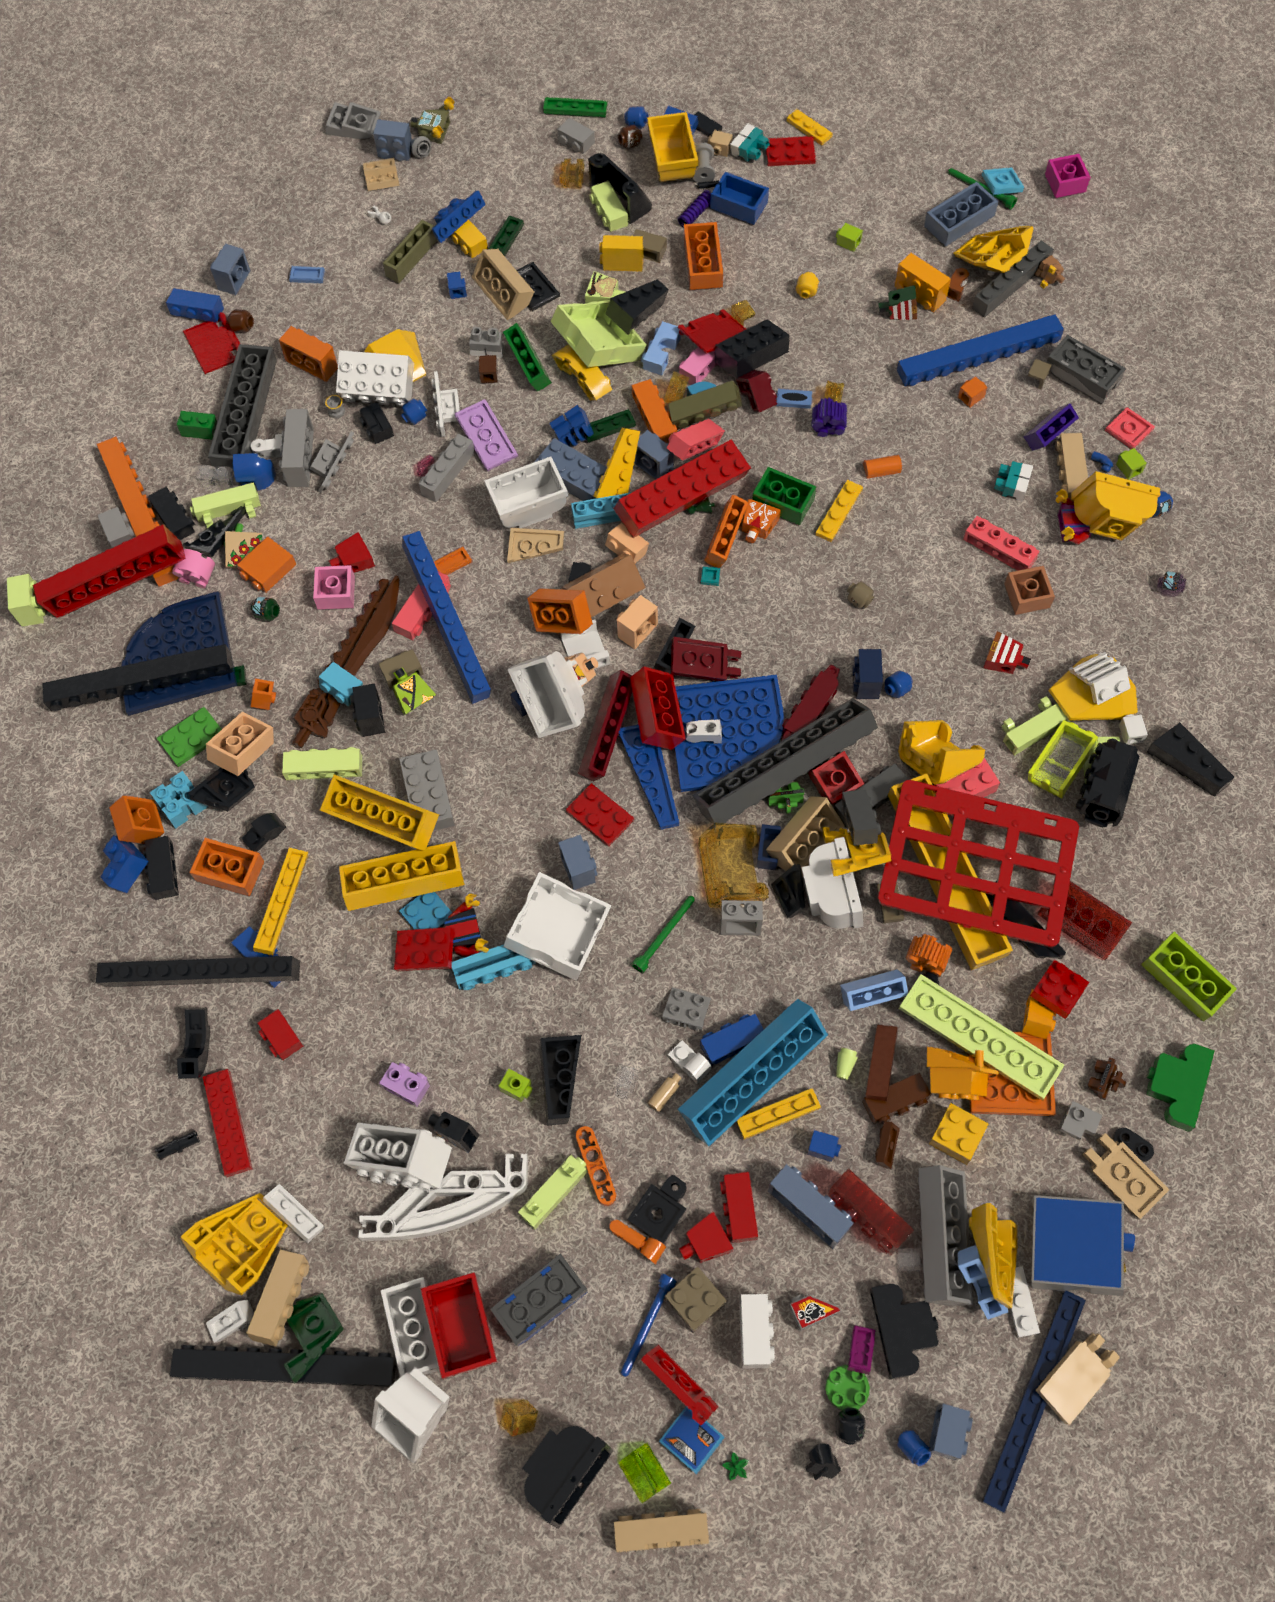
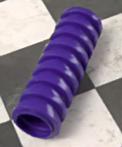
M704 190L678 216V223L680 225L692 224L710 206L711 192Z

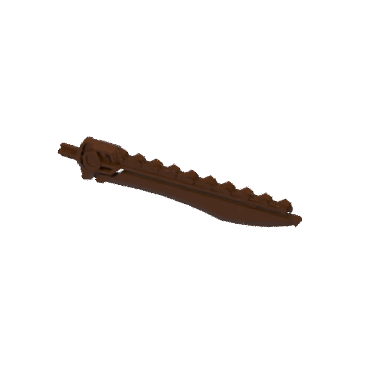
M399 576L393 578L389 587L388 579L378 581L380 589L371 593L372 602H367L363 605L365 613L356 617L357 626L351 627L348 630L349 639L341 641L342 650L333 654L334 662L353 676L357 674L367 657L384 638L390 627L398 601ZM319 678L317 679L318 688L310 691V694L307 695L293 718L300 727V731L292 744L299 749L303 748L310 735L322 736L324 739L327 738L329 731L327 727L332 726L333 719L341 704L333 695L321 690ZM327 695H328V701H329V704H330L329 707L327 706V703H326V700H325L326 697H327Z

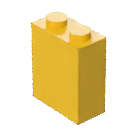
M603 235V242H599V253H602L600 254V264H603L604 271L643 272V236Z

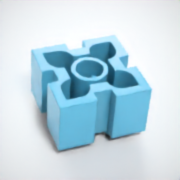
M183 771L170 779L171 784L165 787L161 784L150 792L175 829L188 821L186 816L192 812L194 815H197L208 807L206 804L187 798L188 793L195 787Z

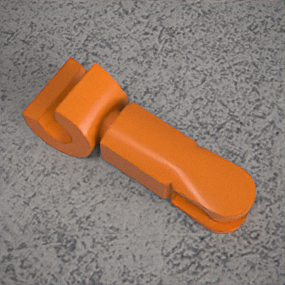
M613 1220L610 1223V1230L614 1235L637 1250L641 1249L640 1253L656 1265L666 1249L663 1243L654 1238H648L646 1241V1237L619 1220Z

